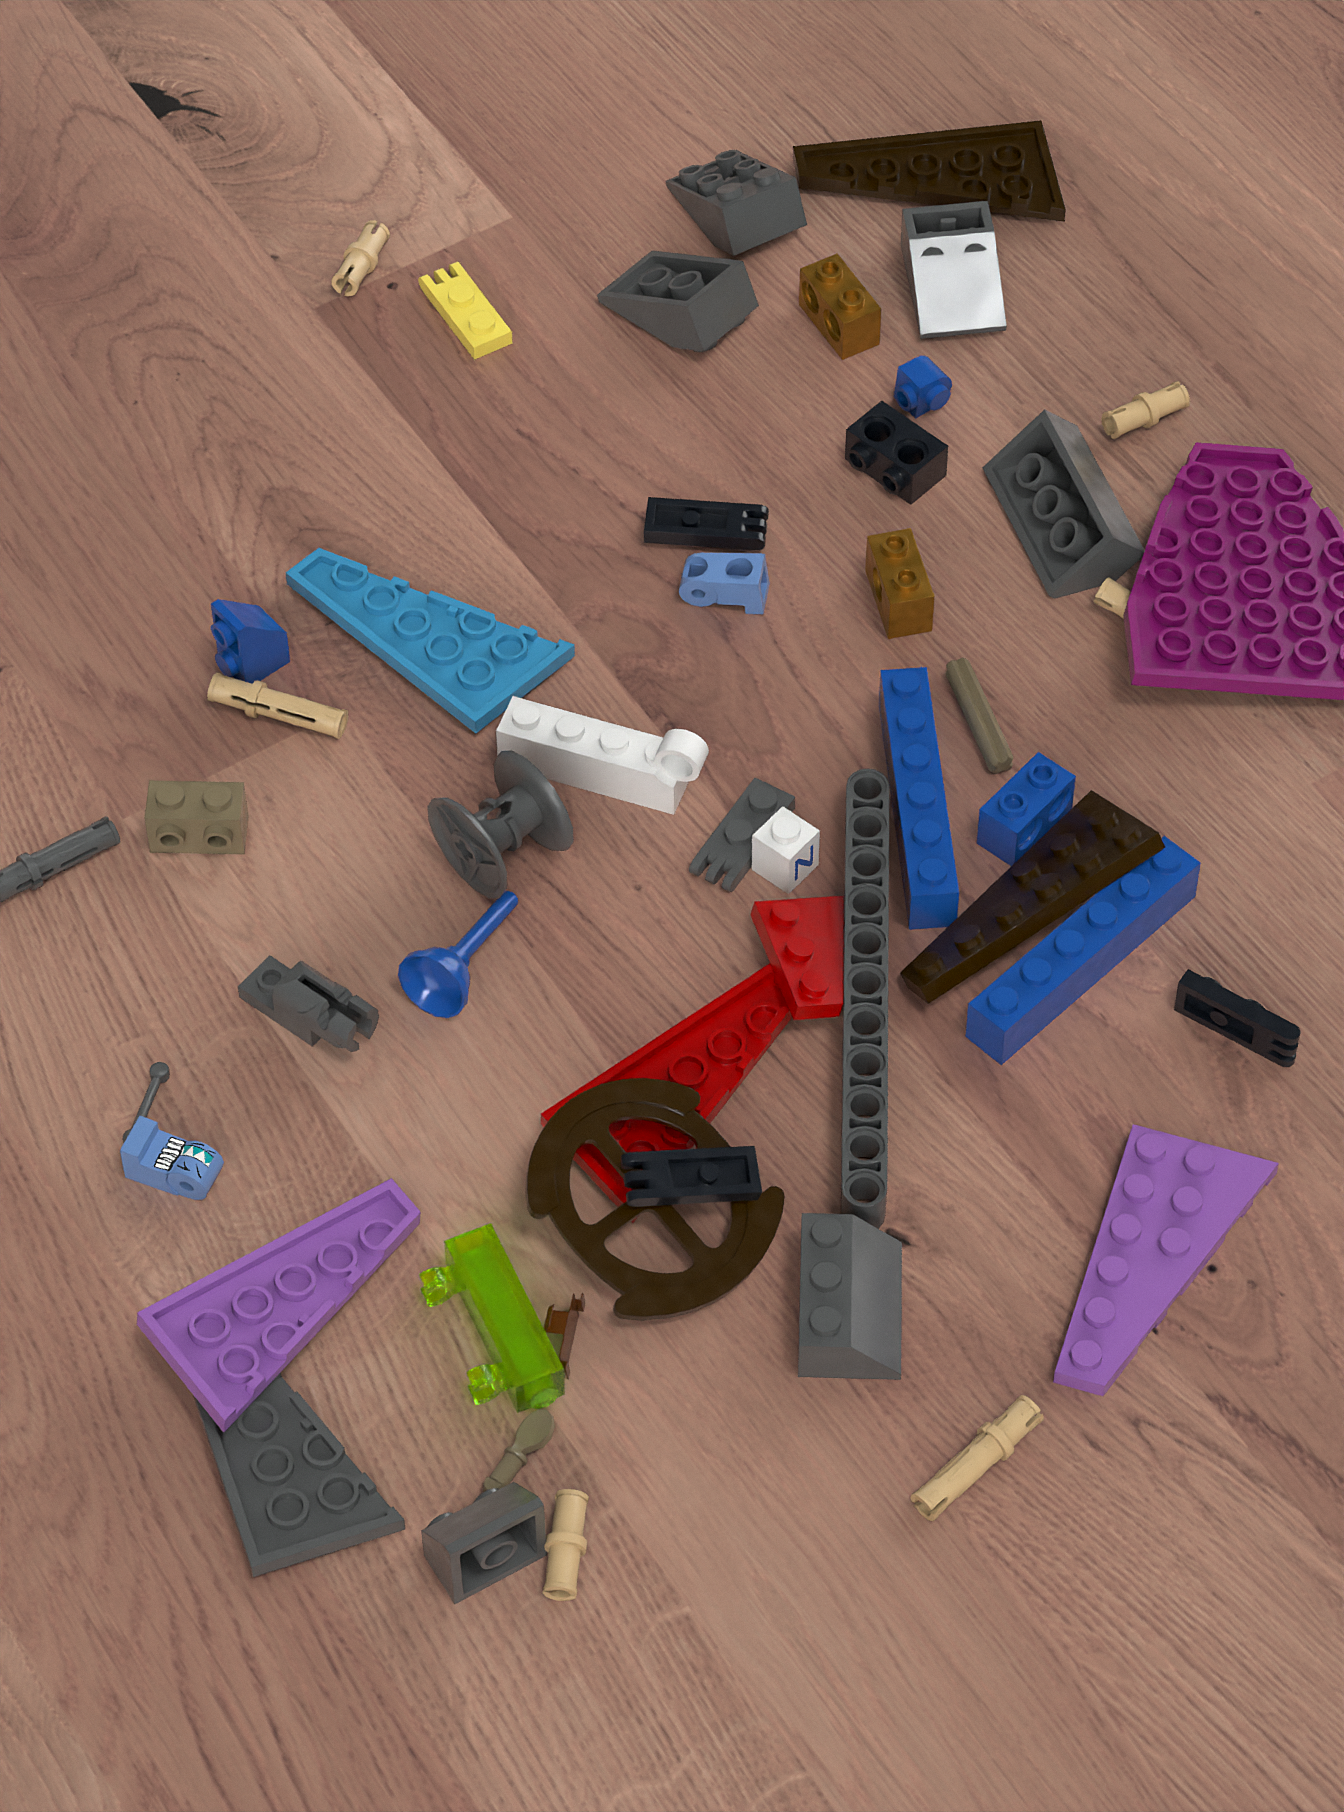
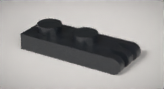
M648 497L644 525V543L762 550L766 543L765 534L767 533L768 525L766 521L768 520L769 509L760 504Z
M1189 969L1185 972L1178 982L1174 1006L1175 1011L1282 1067H1290L1295 1063L1298 1041L1301 1034L1300 1028L1297 1025L1266 1010L1257 1001L1245 999L1222 987L1219 982L1210 977H1203Z
M755 1146L628 1152L620 1156L623 1169H642L630 1171L623 1175L626 1188H645L631 1190L626 1193L627 1205L630 1207L758 1200L762 1194Z

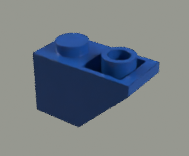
M221 599L211 603L213 618L211 632L217 646L215 661L225 676L234 677L235 679L253 684L254 681L263 680L290 662L287 632L260 606Z

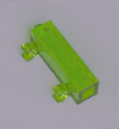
M489 1223L445 1240L446 1267H433L420 1273L419 1278L424 1286L420 1289L428 1307L440 1305L454 1294L459 1293L485 1345L493 1365H479L466 1372L471 1383L467 1385L475 1405L491 1401L506 1390L517 1413L529 1408L539 1409L552 1404L558 1397L565 1395L564 1368L492 1224Z

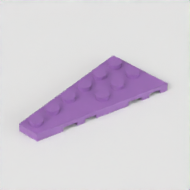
M1133 1124L1059 1356L1053 1383L1104 1396L1137 1354L1138 1347L1143 1340L1165 1318L1168 1308L1179 1295L1182 1296L1222 1245L1225 1235L1239 1217L1243 1218L1253 1205V1199L1264 1185L1267 1186L1277 1174L1279 1163Z
M391 1178L137 1312V1326L220 1429L225 1432L420 1223L421 1212Z

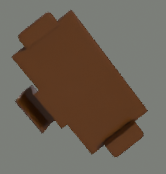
M573 1293L569 1312L553 1310L554 1304L549 1306L543 1328L544 1333L563 1334L559 1359L563 1377L565 1378L566 1376L568 1380L570 1376L568 1362L579 1317L578 1311L584 1312L585 1309L583 1293L580 1299H575V1294Z

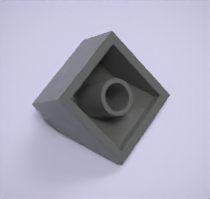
M515 1482L501 1489L492 1488L483 1492L471 1505L454 1514L451 1512L441 1514L433 1519L427 1528L421 1530L424 1557L454 1604L547 1556V1551L544 1547L546 1543L544 1504L537 1495Z

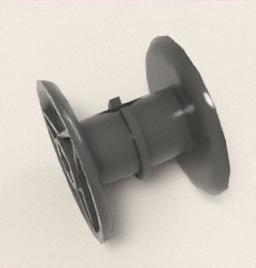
M512 750L501 751L493 763L494 780L500 796L496 799L485 798L478 805L479 811L472 814L463 805L450 798H433L427 806L430 827L446 859L460 877L475 891L493 899H499L508 886L507 870L501 853L505 850L515 851L520 848L522 838L526 835H529L536 843L551 851H566L574 842L573 826L567 809L554 787L527 758ZM499 808L495 819H487L489 812Z

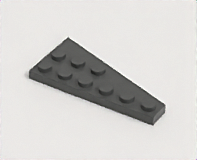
M281 1372L225 1432L220 1429L193 1395L253 1577L405 1530L404 1518L394 1507H390L377 1492L374 1482L365 1472L362 1474L345 1453L343 1445L297 1391L294 1392L282 1378Z

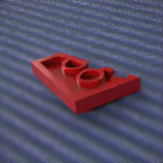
M844 895L754 901L750 915L793 1020L839 1017L844 1004Z

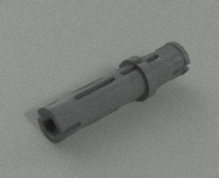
M105 816L30 855L25 852L17 856L16 862L0 870V903L29 888L36 890L42 887L43 881L51 878V876L65 871L103 850L120 844V836L114 823L111 820L109 821V817Z

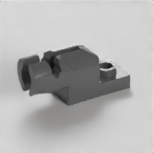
M269 955L238 986L239 998L312 1047L323 1038L335 1047L355 1052L359 1050V1043L353 1040L355 1033L358 1032L370 1039L378 1024V1009L358 995L352 996V993L347 988L333 982L303 961H299L290 969Z

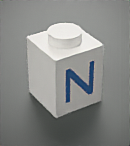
M782 806L752 835V870L789 894L819 865L820 830Z

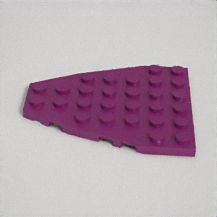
M1196 442L1185 466L1181 467L1169 494L1165 495L1159 506L1123 614L1131 685L1344 700V530L1329 507L1320 509L1310 496L1313 489L1312 485L1305 476L1295 470L1294 462L1284 449Z

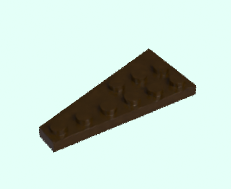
M1042 120L793 146V163L799 188L936 206L988 201L991 213L1065 222L1066 209Z
M1091 790L900 972L907 988L929 1004L1166 848L1159 832Z

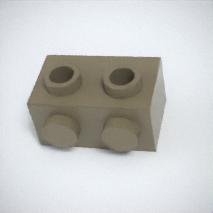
M149 780L144 819L150 853L245 854L249 815L244 782Z

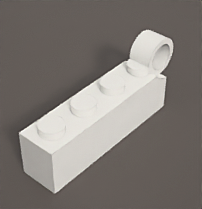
M512 696L496 730L497 756L501 751L512 750L527 758L548 780L673 815L688 782L695 780L699 776L709 753L706 742L688 730L672 729L663 738Z

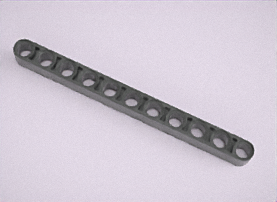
M867 768L852 773L846 785L840 1214H853L879 1229L884 1223L886 1216L888 1166L889 783L883 773ZM859 1074H869L871 1076H860ZM860 1115H867V1116H871V1117H869V1118H862V1117H858V1116H860ZM858 1157H868L871 1160H860ZM866 1199L870 1200L871 1202L861 1203L856 1200Z

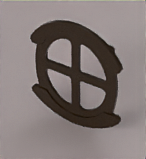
M629 1078L597 1085L575 1096L549 1119L533 1147L527 1167L525 1196L529 1214L535 1219H543L549 1215L551 1221L574 1253L601 1280L622 1295L613 1306L615 1316L620 1319L645 1321L676 1317L709 1306L731 1293L749 1277L763 1259L775 1237L783 1214L785 1195L783 1190L777 1186L767 1188L762 1192L758 1200L731 1201V1219L726 1240L717 1248H710L705 1245L672 1205L630 1207L626 1201L593 1225L586 1224L580 1219L572 1199L570 1169L574 1154L582 1145L590 1143L597 1147L622 1178L627 1172L641 1170H626L621 1167L620 1156L626 1152L609 1132V1126L617 1121L635 1119L665 1125L691 1139L696 1149L731 1147L720 1133L695 1111L701 1100L698 1092L690 1087L660 1079ZM632 1188V1190L645 1189V1188ZM644 1212H649L658 1218L688 1253L693 1261V1265L683 1272L658 1273L643 1270L609 1253L604 1242Z

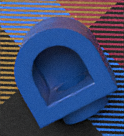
M919 356L898 367L894 398L904 411H908L916 419L930 410L940 409L947 403L951 395L952 380L930 358Z

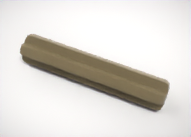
M960 658L957 661L951 660L946 665V677L988 769L995 774L1010 770L1013 766V754L970 661L966 658Z

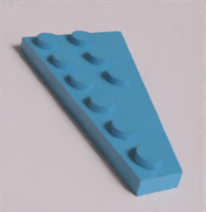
M321 548L316 549L285 572L288 586L475 734L506 711L512 696L522 698L575 656V644L559 639L558 643L538 637L537 630L524 625L517 629L496 621L495 614L432 590L427 595L410 588L408 581L395 576L390 581L369 573L366 565Z

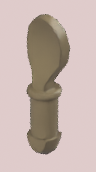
M538 1409L524 1419L516 1432L514 1445L504 1450L505 1455L490 1477H486L483 1483V1492L492 1488L501 1489L509 1485L520 1468L527 1464L526 1454L544 1448L551 1440L555 1429L554 1417L547 1410Z

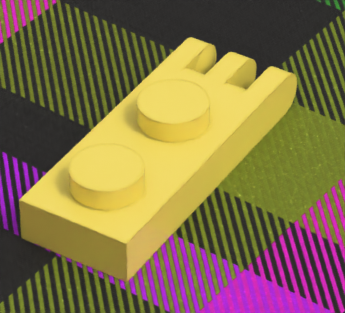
M459 262L449 265V272L452 278L443 268L434 271L433 274L437 284L434 283L428 274L418 278L419 285L424 294L474 360L512 344V331Z

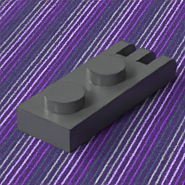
M754 778L690 864L689 872L700 876L710 864L711 866L706 873L705 880L716 884L723 874L727 872L722 882V888L733 892L752 867V835L782 806L792 812L795 809V796Z

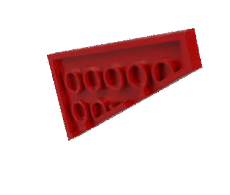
M769 963L542 1112L541 1125L545 1127L549 1119L563 1105L580 1093L600 1084L629 1078L660 1079L694 1089L699 1093L701 1099L695 1111L707 1122L711 1123L792 1018L771 964ZM620 1120L609 1126L610 1134L626 1153L691 1149L694 1145V1142L682 1133L652 1121ZM590 1143L582 1145L575 1152L573 1160L617 1207L621 1206L627 1201L626 1193L631 1191L632 1188L624 1186V1180L597 1147ZM638 1217L632 1220L631 1223L633 1224Z

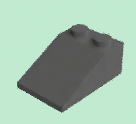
M653 250L597 294L599 303L670 346L689 349L694 352H705L715 347L718 339L729 330L741 325L745 321V317L759 306L743 261Z

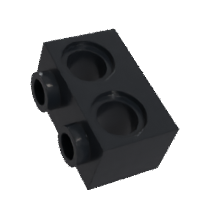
M880 401L846 429L845 460L857 471L864 472L879 482L887 492L899 496L912 505L947 475L948 445L884 401Z

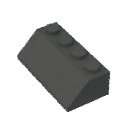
M1044 409L982 467L1050 597L1056 599L1099 587L1108 577L1116 581L1143 557L1145 550L1077 425Z

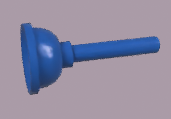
M505 891L455 946L447 948L431 947L409 953L399 965L398 978L402 989L409 999L421 1010L435 1017L450 1018L458 1015L468 1003L470 986L469 958L518 905L517 896L513 892Z

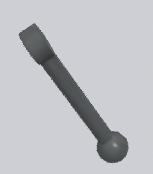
M157 1062L151 1065L149 1070L151 1082L131 1129L126 1130L123 1134V1143L138 1117H147L160 1084L169 1079L170 1072L166 1063Z

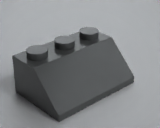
M802 1213L798 1377L901 1380L902 1242L853 1214Z

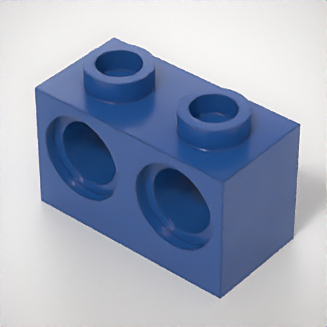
M1038 752L979 809L977 844L1012 866L1072 809L1076 776Z

